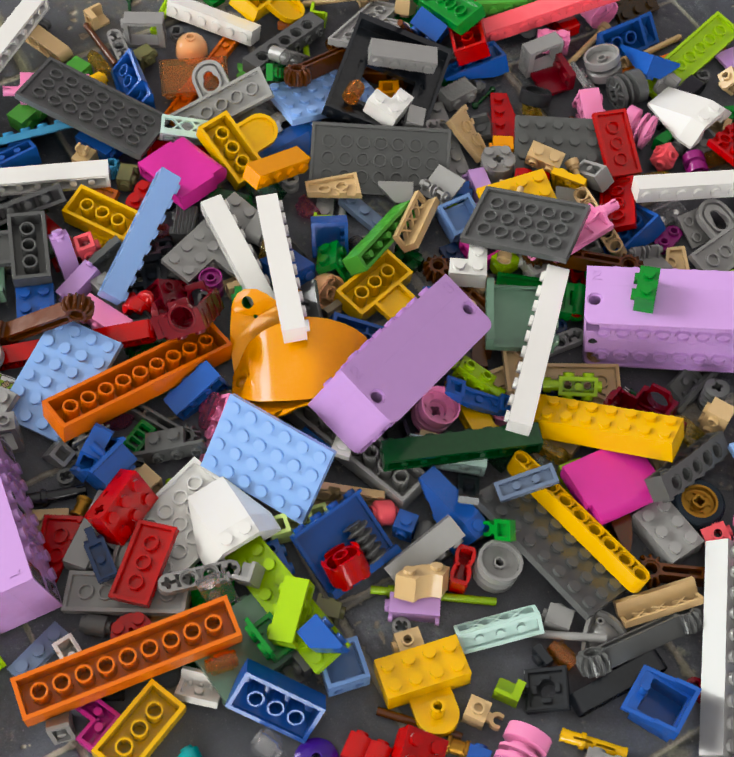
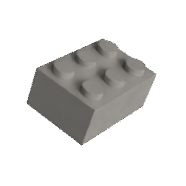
M653 502L633 514L631 518L632 530L655 557L660 556V563L681 564L699 552L705 542L672 502Z

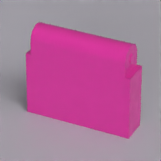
M181 137L173 143L170 141L137 163L140 175L148 182H152L156 172L161 167L181 177L179 182L181 187L176 195L173 194L172 199L184 211L217 189V185L227 176V169L185 137Z
M600 449L562 467L560 477L573 498L602 526L653 503L644 479L654 473L655 469L646 457Z

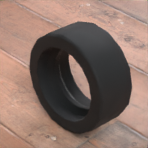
M524 85L521 87L519 101L530 107L547 108L550 105L552 93L543 87Z

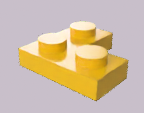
M553 168L551 172L552 189L555 190L556 186L573 188L575 190L579 187L587 188V179L584 176L569 173L563 168Z

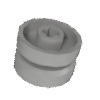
M607 43L599 44L585 52L583 59L586 67V76L590 82L606 84L609 77L622 73L620 50L617 46Z
M491 540L485 543L475 558L472 567L473 579L479 587L493 594L504 593L513 586L522 572L524 564L522 554L508 541Z

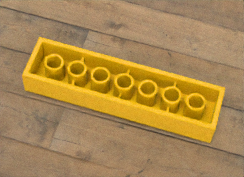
M540 394L534 422L539 424L543 439L673 462L684 439V418L544 394Z

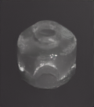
M261 728L250 742L252 744L251 751L258 757H280L284 752L282 748L283 738L271 728L264 730Z

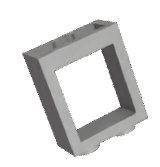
M124 11V17L121 18L120 23L121 28H124L123 39L128 47L138 48L147 43L151 48H166L167 32L164 12ZM130 26L156 27L157 35L131 34Z
M552 32L522 44L518 69L526 78H529L532 72L553 66L555 55L563 50L564 41L562 37L556 32ZM549 51L548 55L535 59L536 55Z
M14 411L0 413L1 438L9 445L13 454L25 452L24 435Z

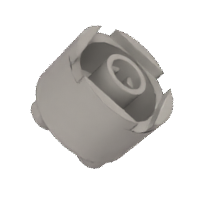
M509 146L486 147L481 155L479 168L483 167L491 184L499 182L500 179L506 180L513 177L516 158Z

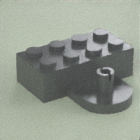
M45 211L7 214L8 230L0 231V267L11 266L14 288L53 283Z

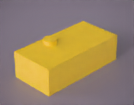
M82 184L61 210L65 223L84 232L90 230L108 239L117 236L121 242H123L137 213V210Z
M151 679L91 750L92 756L150 757L186 713V705L155 680Z

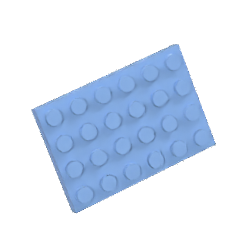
M333 70L311 80L310 84L301 88L289 87L285 82L271 83L269 86L275 97L270 100L291 126L328 118L322 115V111L338 70ZM362 77L354 98L366 103L375 89Z
M70 322L45 331L10 391L20 396L12 409L19 425L54 442L61 440L43 416L42 401L111 368L123 344L76 322Z
M232 393L227 400L200 466L219 477H225L239 489L278 512L287 515V517L295 522L305 524L337 451Z

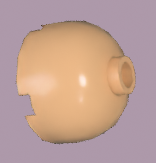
M188 32L178 38L176 42V57L180 62L182 60L188 65H196L204 61V58L208 56L207 42L200 34Z
M323 273L314 278L317 281L321 309L333 302L335 291L344 284L342 278L332 273Z

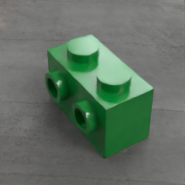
M641 265L640 272L635 273L634 284L637 287L636 289L632 288L630 299L634 300L633 311L653 314L661 268Z

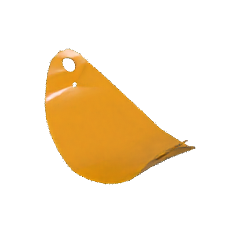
M244 289L237 293L231 306L230 342L233 344L231 356L234 373L249 342L264 330L280 323L276 300L257 289ZM245 296H249L253 300V306L249 309L245 308L242 304V299ZM244 376L237 381V387L244 385ZM312 399L248 401L278 418V416L287 415L296 409L308 406Z
M304 317V320L308 319L310 331H307L308 340L284 344L279 323L264 330L249 342L233 375L232 393L251 401L313 399L324 388L323 384L330 377L333 378L335 373L348 360L347 358L355 350L358 351L360 346L368 339L357 329L347 324L327 318ZM244 376V385L237 387V381Z

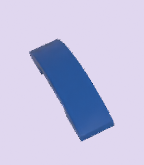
M450 375L446 377L445 394L467 408L496 416H505L506 410L511 408L508 405L509 395L501 393L499 396H495L466 386L465 380Z

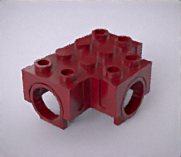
M204 280L186 285V297L168 302L167 306L163 304L161 298L156 299L152 303V317L150 321L158 340L165 338V340L175 338L183 340L189 337V334L195 333V335L206 332V329L211 326L216 317L221 315V311L225 308L216 287L211 289L205 284ZM198 288L207 291L208 294L196 306L191 299L192 291Z
M652 383L651 387L644 385L636 396L618 386L617 389L612 390L608 394L603 405L676 416L679 402L673 399L671 391ZM651 392L660 393L665 397L668 405L664 406L654 401ZM684 421V434H685L686 427H687V424H688V423H686L685 421Z

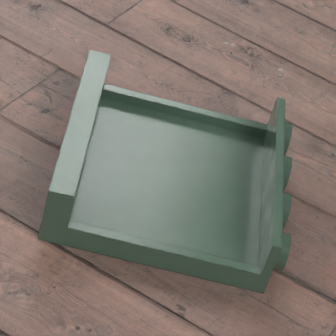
M487 277L485 315L491 321V328L485 334V350L521 352L522 346L527 345L524 338L526 331L531 329V326H528L530 315L535 313V311L531 310L534 300H538V296H535L537 286L494 284V277ZM559 320L557 322L556 330H558ZM556 330L550 353H554L555 346L559 345V334H556Z
M252 593L241 596L237 603L232 606L242 633L243 642L195 661L222 698L224 706L237 674L247 658L279 673L283 668L292 663V654L297 652L294 649L276 664L272 659L266 660L257 646L259 641L254 643L244 629L247 625L244 619L247 617L254 624L267 614Z

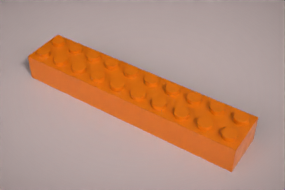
M212 322L211 326L206 329L207 331L202 334L195 335V333H192L183 340H177V338L168 340L43 400V416L65 443L91 430L95 423L101 425L177 387L182 379L195 371L200 363L207 360L213 367H216L232 358L233 344Z
M224 595L10 678L23 722L27 727H30L243 642L242 633L228 597Z

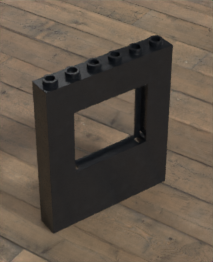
M360 12L324 105L322 115L342 123L382 125L363 111L365 102L354 98L367 66L414 85L411 95L414 97L412 105L426 109L425 123L427 120H430L453 49ZM371 38L438 47V65L434 74L368 65V46ZM405 115L395 126H403L401 121H404Z

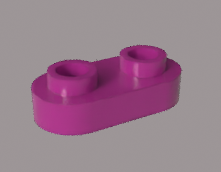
M673 225L668 226L655 239L654 245L659 244L663 247V252L660 254H666L667 248L675 247L682 237L681 229Z

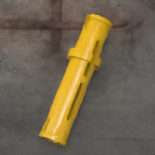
M564 727L561 729L560 742L578 746L580 750L588 749L589 746L592 748L596 746L604 749L609 755L627 757V747L587 736L585 732L578 733Z

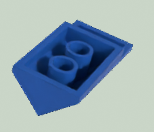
M651 11L597 33L595 46L606 43L613 44L620 50V57H623L625 54L621 50L620 44L644 50L651 45L659 43Z
M129 48L110 70L115 87L118 91L156 109L150 86L133 50Z

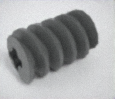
M717 378L707 380L697 399V407L703 411L707 402L712 403L715 397L725 401L730 391V385L726 381Z
M357 520L345 528L343 533H351L347 539H355V542L359 544L362 552H364L366 559L369 560V565H371L386 553V549L380 548L382 545L381 541H375L377 538L376 534L370 535L373 529L372 527H366L368 521Z

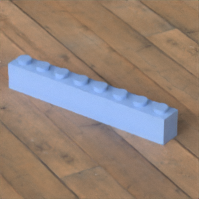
M161 167L156 172L97 293L98 296L116 306L121 302H125L128 298L129 292L127 290L129 286H133L137 279L135 274L144 264L142 260L144 255H147L151 250L152 245H150V242L159 233L157 228L166 218L164 214L166 209H169L173 204L174 200L172 197L173 194H177L181 187L179 184L181 177L164 167Z

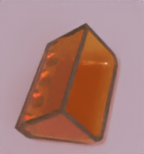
M227 56L159 60L162 96L172 100L176 99L177 96L193 98V95H198L192 82L194 68L204 60H215L221 64L228 76ZM207 72L204 75L206 90H215L219 86L218 77L214 76L211 72Z

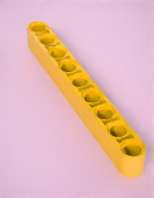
M518 450L509 461L507 471L511 476L540 467V465L528 453ZM560 484L530 493L628 591L632 593L640 592L650 579L649 571Z

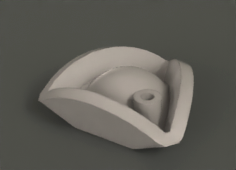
M600 610L586 620L583 633L607 634V641H610L627 633V631L616 617ZM582 641L581 651L584 648L596 647L603 643Z

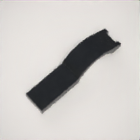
M457 472L458 503L478 505L480 499L479 477Z

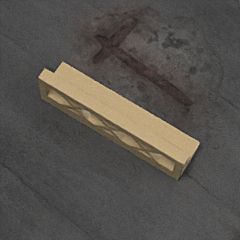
M419 190L414 192L392 236L404 253L419 248L440 204L437 197L426 200ZM412 210H414L415 218H413ZM407 221L409 222V230L407 229ZM401 233H403L404 241L400 237Z
M690 576L614 600L613 604L617 619L625 628H629L704 604V596L698 592L695 578Z

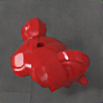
M143 290L138 295L135 292H130L121 307L122 313L131 315L134 312L142 315V312L145 310L151 314V307L154 301L153 293L148 290Z

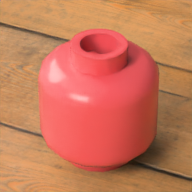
M375 500L369 506L381 526H391L394 524L399 508L395 506L392 500Z

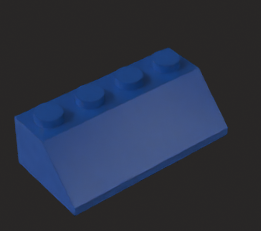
M247 658L237 674L225 707L296 741L305 743L326 711V695Z

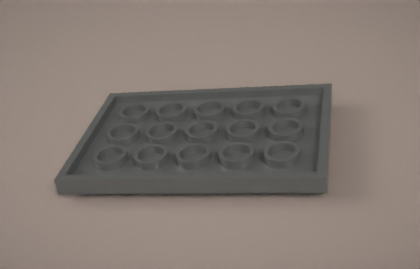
M515 115L514 155L516 161L513 177L516 168H527L532 171L539 170L524 163L533 140L565 153L560 168L567 170L564 163L573 157H577L579 162L586 159L604 165L592 119Z
M486 186L460 236V242L567 264L589 216L591 205Z

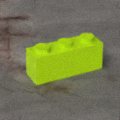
M285 575L283 582L280 583L278 602L273 607V620L267 628V639L273 645L299 649L301 637L297 634V631L306 623L315 585L310 579Z

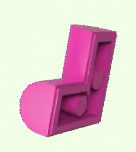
M101 699L75 708L77 712L90 721L75 739L91 754L93 747L121 715Z

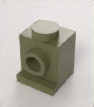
M147 43L133 50L142 72H145L144 69L156 63L158 53L155 48H151Z
M121 163L116 176L118 190L132 192L133 186L140 179L138 165Z
M318 593L316 603L333 624L338 626L340 619L344 620L346 607H343L342 602H339V600H335V598L325 599L323 594Z

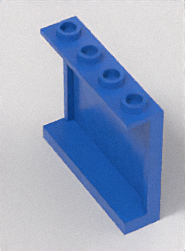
M352 488L343 494L344 498L339 502L334 500L328 504L325 512L322 514L320 511L309 518L311 522L306 525L300 524L293 529L294 534L289 536L328 597L335 598V600L346 592L332 586L321 565V560L324 562L325 553L336 545L344 543L347 546L351 545L350 542H355V539H347L351 534L350 532L343 533V530L357 520H367L368 524L366 527H372L373 529L370 535L376 534L377 538L375 541H381L382 545L380 548L386 549V553L378 561L370 565L371 574L402 551L398 544L393 545L360 495L362 489L354 490Z

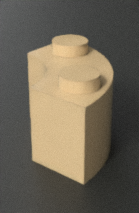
M440 562L405 566L403 570L396 574L394 598L413 603L418 599L427 597L442 598L448 590L450 567L444 566Z

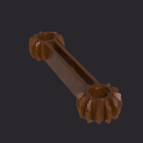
M336 47L302 63L288 65L284 68L283 72L285 84L289 87L301 88L310 84L311 80L339 68L346 48Z
M578 250L570 255L567 264H555L553 261L540 258L531 261L528 256L522 255V259L526 264H532L533 268L535 265L542 267L543 264H550L587 272V266L639 268L641 265L644 266L639 256L633 257L632 253L629 256L623 254L622 257Z
M435 254L433 258L428 257L422 267V274L426 277V281H432L434 285L442 276L448 275L449 258L444 259L443 255L437 257ZM459 287L470 299L476 302L477 306L485 314V298L473 287Z
M68 293L60 303L8 322L1 320L0 345L15 344L25 338L73 321L78 323L80 321L87 322L89 319H92L94 314V301L91 300L90 296H85L84 293Z
M651 553L647 557L643 554L639 557L638 561L646 569L654 573L650 574V579L645 584L648 590L652 586L654 588L660 586V583L668 584L690 576L695 578L697 587H704L705 567L660 563V556L654 559Z

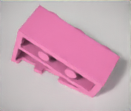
M599 87L579 89L572 102V107L576 108L578 112L575 115L576 118L592 119L593 113L606 111L603 109V95L600 93Z

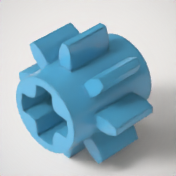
M108 158L110 178L114 180L120 167L119 159Z

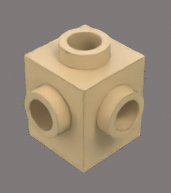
M730 66L717 76L720 88L732 96L734 95V68Z

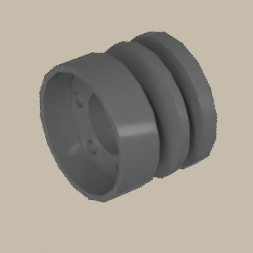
M633 68L624 73L609 77L606 82V93L611 105L615 109H623L645 102L649 96V85L644 73L638 68Z

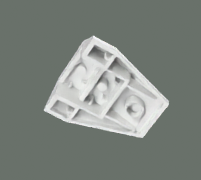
M669 86L647 104L673 137L690 150L701 141L703 133L716 121L722 123L732 114L731 111L713 100Z
M223 476L187 497L198 557L203 565L224 561L225 556L258 536H261L265 541L281 531L279 524L270 511Z

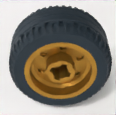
M696 479L693 485L684 488L685 491L675 495V499L671 501L698 534H700V529L711 526L714 522H720L725 512V500L719 489L713 484L708 483V481Z

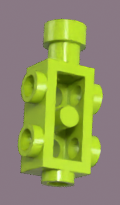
M466 355L451 368L454 370L452 376L465 380L468 387L495 396L506 393L505 389L493 384L497 378L494 374Z
M563 372V375H559L558 379L544 377L543 392L558 391V396H562V398L574 399V396H581V400L592 401L593 397H598V393L602 392V381H598V376H594V373L583 372L582 376L575 375V372ZM569 381L572 385L570 388H566L564 383ZM584 383H591V387L589 389H585Z

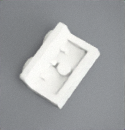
M188 666L182 667L181 678L174 696L182 702L217 709L221 697L202 670Z

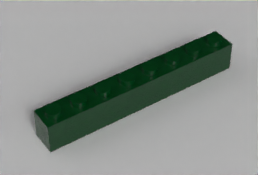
M534 422L529 436L505 430V424L500 427L487 426L475 430L446 431L441 434L428 433L424 436H406L399 439L387 438L381 441L379 453L383 472L508 457L513 456L518 450L525 451L528 454L540 453L544 442L539 424Z

